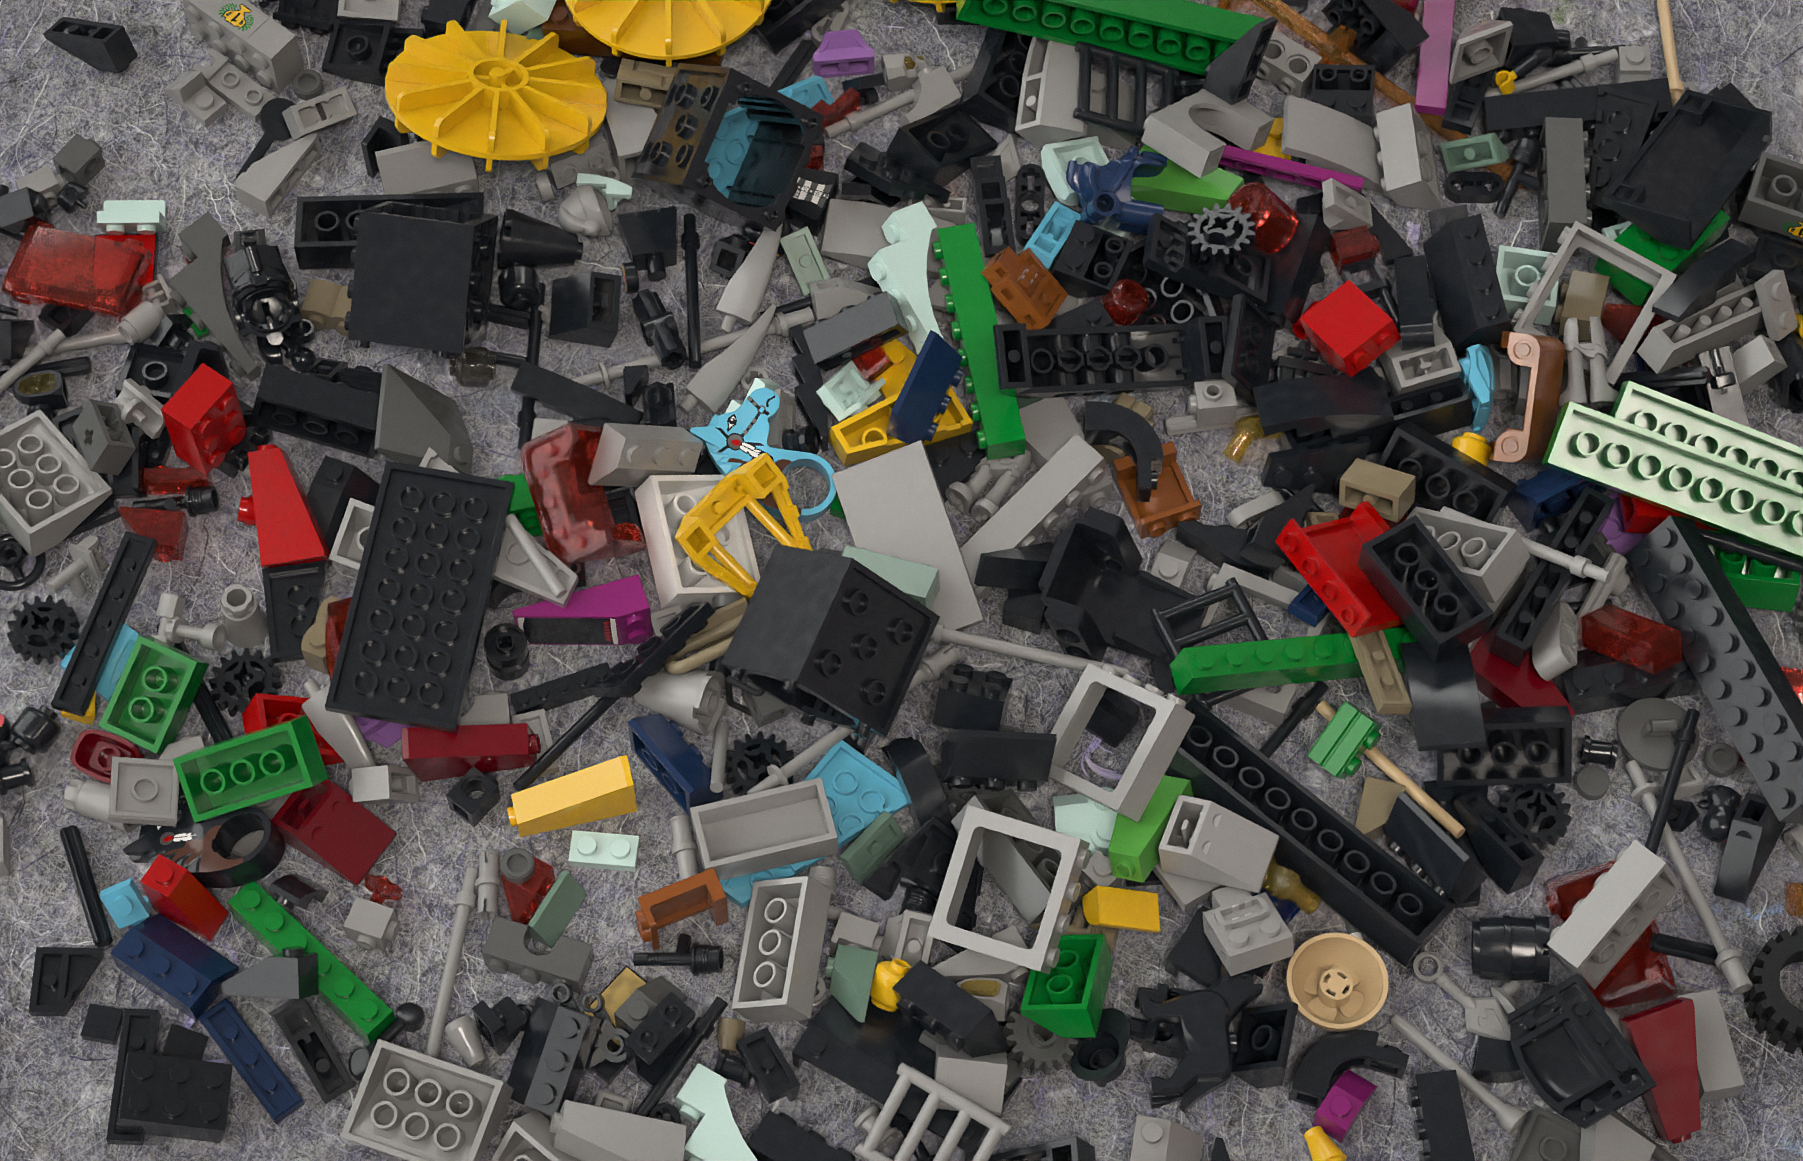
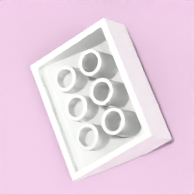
M650 475L635 491L661 610L679 604L681 609H685L692 602H709V604H712V598L716 595L737 593L697 566L675 539L683 516L724 478L723 475ZM743 507L715 534V537L724 549L758 583L760 574ZM710 551L707 553L711 558H713L716 562H718L721 566H723V565L710 553Z

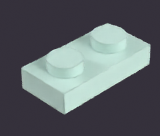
M573 830L568 859L569 866L636 872L640 843L639 836Z

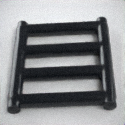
M1081 41L1076 42L1075 51L1079 52L1078 108H1075L1073 118L1142 138L1145 131L1143 126L1146 121L1147 72L1162 76V109H1164L1168 105L1174 104V79L1178 78L1179 69ZM1092 57L1107 61L1106 115L1090 111ZM1119 65L1135 69L1134 123L1118 118Z
M1235 577L1228 579L1225 582V586L1163 610L1160 606L1150 610L1154 623L1173 660L1183 648L1191 647L1244 625L1248 627L1254 641L1269 640ZM1232 597L1240 612L1239 614L1178 638L1176 637L1169 621ZM1256 688L1191 695L1197 702L1211 711L1213 709L1212 706Z

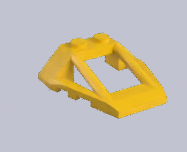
M767 453L759 455L727 474L683 516L675 536L676 541L697 566L743 597H746L749 601L758 583L724 549L715 537V534L744 506L781 545L812 550L807 536H804L798 517L800 515L796 505L792 504L788 493L789 485L787 479ZM770 492L772 493L790 534L756 499H764ZM710 551V553H711L723 566H721L718 562H716L713 558H711L707 553Z

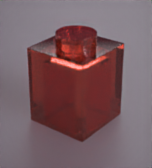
M1367 225L1331 234L1329 254L1339 276H1341L1342 268L1345 264L1370 257L1376 259V254L1379 253L1378 240L1375 235L1371 236Z

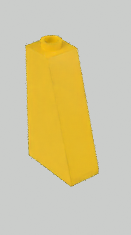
M627 755L511 794L513 806L507 808L511 827L518 826L520 837L637 812L634 784Z

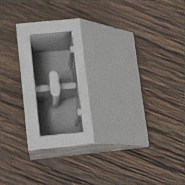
M1433 323L1435 347L1403 351L1402 339H1400L1392 348L1379 356L1394 396L1456 379L1462 371L1451 341L1435 323Z

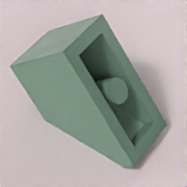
M838 944L836 957L828 958L825 977L831 978L829 992L857 1021L865 1022L878 952Z

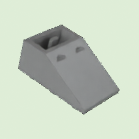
M1179 794L1158 848L1162 872L1260 893L1279 841V835L1212 801Z

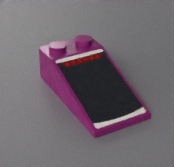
M639 574L574 592L565 608L548 601H543L512 610L514 624L523 630L528 645H625L628 643L639 644L647 640V638L653 637L650 607Z

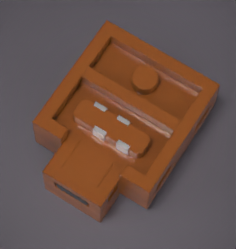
M1010 246L1006 247L991 257L981 272L992 285L990 290L994 293L999 303L1013 315L1017 324L1026 323V330L1043 329L1048 326L1068 296L1065 289L1029 247L1017 255Z

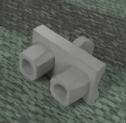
M131 378L125 379L119 396L113 402L119 406L121 419L126 424L133 422L152 439L159 438L163 428L166 426L161 412V408L164 405L152 396V391L146 386L138 385Z

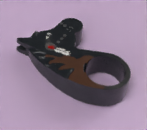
M179 781L176 827L160 825L141 826L139 839L126 846L123 852L126 855H132L130 860L133 863H150L151 865L157 856L161 854L188 869L206 888H232L249 884L270 874L283 857L285 840L270 818L262 810L254 807H244L208 821L202 820L194 823ZM254 831H264L260 844L250 854L239 859L227 858L230 856L235 844L242 837Z

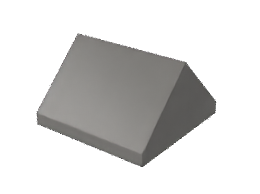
M937 1044L934 1080L988 1112L1001 1116L1008 1066L1006 1052L972 1058L962 1050L956 1052L948 1045ZM941 1101L937 1108L959 1111L943 1101Z

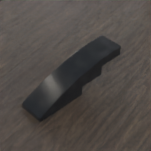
M1001 155L970 157L972 187L984 256L993 257L1008 246L1016 253L1009 197H1007Z
M1730 238L1711 250L1684 272L1652 306V312L1679 323L1712 305L1716 301L1717 291L1736 281L1737 270L1756 260L1757 249Z
M801 324L789 328L790 345L797 355L792 357V373L799 384L794 387L795 402L807 425L812 426L816 431L819 447L822 452L828 450L827 407L816 392L823 385V379L819 367L814 364L803 333L804 329Z
M522 360L510 387L513 393L540 402L543 407L572 417L573 420L605 417L610 418L612 422L629 424V421L641 422L644 415L643 412L610 396Z

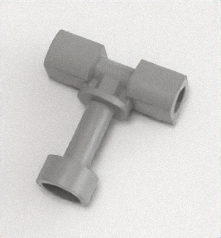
M161 593L156 615L161 617L157 635L151 634V637L173 647L175 643H180L184 638L201 641L204 649L213 651L222 649L226 641V629L224 626L213 623L206 624L204 628L187 625L186 620L182 618L186 599L172 594Z

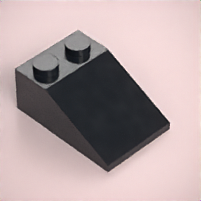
M956 104L899 127L886 152L897 157L896 161L916 167L920 170V175L941 187H945L970 168V157L987 156L997 148L998 143L968 113L959 108V104Z

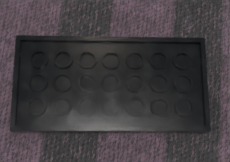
M386 461L325 703L327 711L457 734L506 529V520L515 491L514 482Z

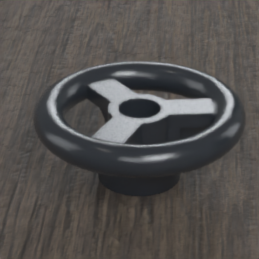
M10 533L0 536V566L5 567L8 571H12L15 579L12 582L0 579V590L18 591L36 582L45 568V552L36 556L34 569L25 577L21 568L24 563L23 559L28 553ZM16 557L14 560L8 561L10 558Z

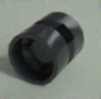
M501 623L493 626L487 632L484 638V648L491 673L504 681H513L521 678L530 666L528 644L523 630L511 623Z

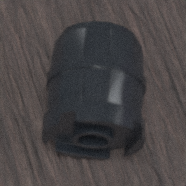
M1503 914V916L1480 917L1479 921H1472V976H1479V979L1503 981V983L1534 980V983L1549 982L1550 955L1549 947L1546 945L1550 941L1549 917L1534 915L1533 918Z

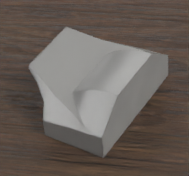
M906 908L902 914L889 917L880 953L887 961L898 958L908 962L911 965V969L919 960L930 965L936 938L929 937L927 934L933 914Z

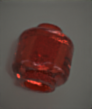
M1122 279L1113 284L1111 290L1105 295L1102 305L1114 323L1123 326L1131 325L1145 311L1148 305V295L1145 289L1136 281Z

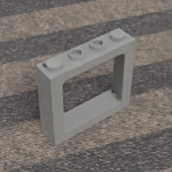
M1575 221L1572 228L1565 226L1557 241L1561 244V247L1556 255L1550 253L1541 268V270L1546 272L1540 283L1534 280L1525 296L1530 301L1524 310L1518 308L1510 324L1514 326L1512 332L1547 336L1536 330L1533 322L1574 251L1578 248L1594 254L1651 285L1653 288L1652 294L1611 365L1605 367L1608 384L1613 388L1656 314L1652 312V306L1674 283L1677 275L1582 223ZM1565 352L1564 363L1568 365L1567 353ZM1583 358L1584 374L1590 376L1589 362Z
M1223 563L1219 574L1213 572L1207 585V590L1212 591L1225 586V582L1228 579L1235 577L1244 593L1287 610L1289 604L1299 594V592ZM1220 602L1209 606L1201 628L1211 624ZM1331 611L1315 628L1310 625L1305 637L1323 635L1330 619ZM1202 642L1194 645L1193 647L1201 646ZM1301 683L1283 685L1281 691L1276 694L1256 688L1221 702V704L1279 727L1286 719Z
M1088 663L1050 733L1057 734V741L1049 779L1138 823L1191 726L1195 715L1185 709L1187 704L1185 701L1172 694H1168L1167 698H1164L1163 691L1148 683L1145 688H1142V682L1128 674H1124L1123 678H1120L1121 673L1106 664H1103L1100 669ZM1107 687L1156 709L1153 721L1113 791H1107L1063 769Z
M968 805L927 936L1050 974L1051 968L1056 967L1060 957L1058 945L1061 935L1067 933L1070 925L1068 912L1071 903L1077 900L1080 893L1081 884L1078 880L1081 870L1087 867L1090 860L1091 851L1088 849L1090 843L1076 837ZM985 828L1049 847L1061 853V861L1039 932L1031 949H1024L955 927Z

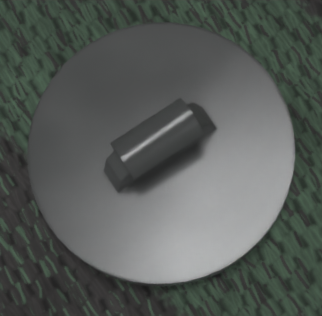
M1645 698L1631 703L1622 712L1617 724V738L1620 747L1631 760H1635L1641 767L1656 772L1668 771L1676 748L1674 740L1677 731L1683 726L1687 712L1679 705L1661 698ZM1697 726L1695 730L1697 738L1693 749L1688 752L1685 764L1693 759L1698 750L1699 731Z

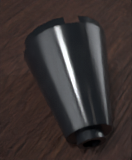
M506 208L500 231V252L497 254V270L503 271L514 263H522L532 269L573 266L575 260H581L583 242L578 241V235L516 210Z
M1792 331L1780 341L1773 340L1788 366L1773 376L1782 406L1786 410L1789 408L1793 413L1799 414L1803 413V339Z

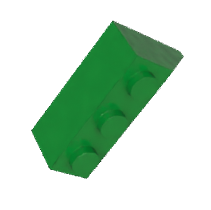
M1709 530L1722 535H1726L1727 533L1723 531ZM1740 537L1738 538V540H1740V541H1743V542H1746V543H1750V544H1753V545H1756V546H1759V547H1762V548H1765V549H1768V550H1771V551H1774V552H1778V551H1775V550H1773V549H1770V548L1764 547V546H1762V545L1756 544V543H1754V542L1748 541V540H1746V539H1743V538H1740ZM1708 544L1745 607L1792 612L1800 587L1799 573L1735 552L1733 555L1720 551V547Z
M1105 934L1061 935L1058 945L1060 957L1056 967L1051 968L1050 974L1033 969L1030 970L1020 1009L1021 1014L1062 1038L1096 1037L1114 963Z

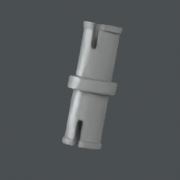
M689 815L674 816L669 819L674 842L671 850L673 857L677 859L679 880H683L699 873L696 854L699 851L697 843L693 841Z
M488 850V858H486L485 851H481L478 854L479 876L475 880V890L478 892L477 917L482 920H489V913H491L492 920L499 916L498 892L502 889V881L499 879L500 854L496 851Z

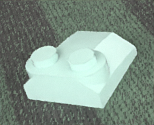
M1098 136L1045 144L1041 151L1042 169L1045 172V176L1056 198L1065 205L1075 206L1080 204L1077 193L1071 189L1066 180L1068 161L1074 160L1077 161V164L1093 162L1099 166L1109 163L1098 141Z
M1101 787V788H1103V789H1105V790H1107V791H1113V790H1114V789L1109 788V787ZM1081 794L1052 797L1055 831L1089 842L1090 858L1098 850L1104 856H1109L1108 849L1117 812Z

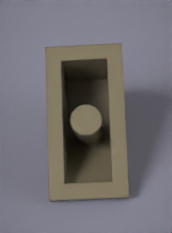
M1366 776L1354 826L1372 841L1386 834L1383 830L1397 796L1402 791H1405L1406 786Z

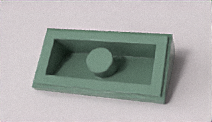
M1495 132L1440 143L1447 173L1499 164L1510 158L1508 151Z
M563 871L560 873L528 923L531 938L549 948L555 946L586 897L583 888L568 872Z

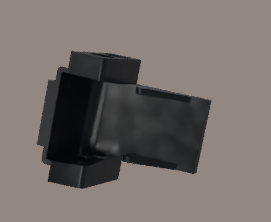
M1089 506L1084 520L1074 519L1068 531L1060 530L1038 583V587L1042 592L1041 600L1048 607L1044 617L1066 655L1102 662L1107 647H1111L1170 665L1173 658L1154 623L1150 610L1159 606L1163 610L1197 596L1144 570H1139L1143 558L1123 518ZM1209 606L1169 621L1176 637L1178 638L1201 629Z

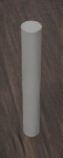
M515 514L508 515L506 526L556 598L564 596L567 593L566 588Z
M725 721L718 722L715 731L710 789L715 793L721 792L724 786L729 724Z

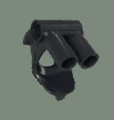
M278 245L249 246L235 252L231 257L223 259L230 284L231 301L237 326L242 337H246L249 334L266 337L271 346H279L283 341L282 333L292 323H300L303 320L294 292L293 282L282 262ZM270 311L273 322H266L264 312Z

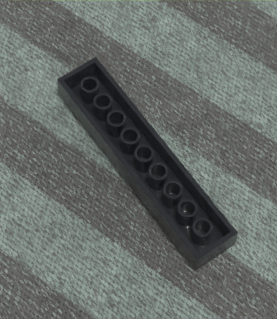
M1669 515L1628 551L1625 556L1779 822L1803 824V704L1693 519Z
M1192 698L1186 704L1185 709L1194 714L1195 718L1165 774L1171 777L1190 780L1194 798L1212 801L1279 835V841L1272 860L1406 967L1441 930L1455 906Z

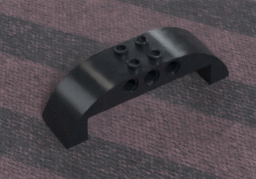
M1227 315L1200 316L1181 324L1026 330V323L997 324L993 326L999 391L1002 395L1019 398L1120 395L1123 392L1134 394L1194 387V382L1222 380L1221 375L1228 334Z

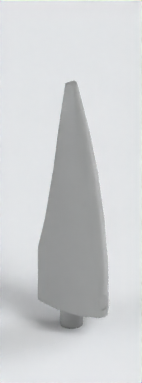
M783 223L777 228L776 232L763 230L742 265L728 282L716 308L717 311L725 316L719 328L721 331L727 334L731 333L735 323L753 324L771 278Z
M774 304L739 339L701 368L685 387L687 397L679 405L681 410L689 414L697 404L713 415L719 411L740 383L758 353L776 310Z
M315 679L306 682L303 686L310 698L301 707L317 732L351 769L376 766L371 751L353 715L330 712L325 709L330 684L321 689ZM381 804L384 808L390 806V804Z

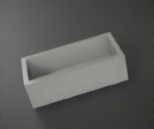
M821 777L690 808L692 827L703 870L706 871L714 868L719 881L838 853V837Z

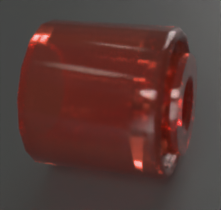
M1259 182L1247 183L1238 188L1227 202L1231 204V210L1242 207L1243 215L1251 214L1252 222L1256 224V243L1254 246L1268 254L1282 249L1296 232L1298 223L1296 212L1265 184Z

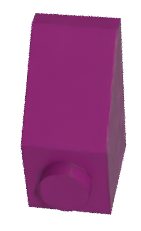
M1347 1069L1333 1085L1318 1108L1312 1126H1321L1328 1136L1342 1144L1374 1094L1377 1086Z

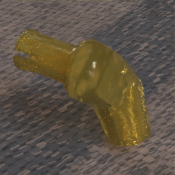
M1259 415L1241 417L1235 423L1237 431L1222 454L1240 464L1241 459L1253 440L1257 441V439L1266 438L1282 439V432L1264 436Z
M1273 855L1262 888L1278 900H1289L1306 914H1312L1319 907L1321 897L1301 883L1298 873L1278 865Z

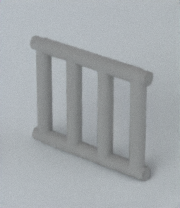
M901 1063L897 1074L900 1076L865 1142H860L855 1147L854 1153L866 1161H893L876 1151L911 1084L928 1092L929 1095L894 1161L910 1160L941 1101L959 1110V1113L933 1161H949L971 1118L990 1128L972 1161H988L1001 1136H1006L1011 1131L1012 1126L915 1068Z

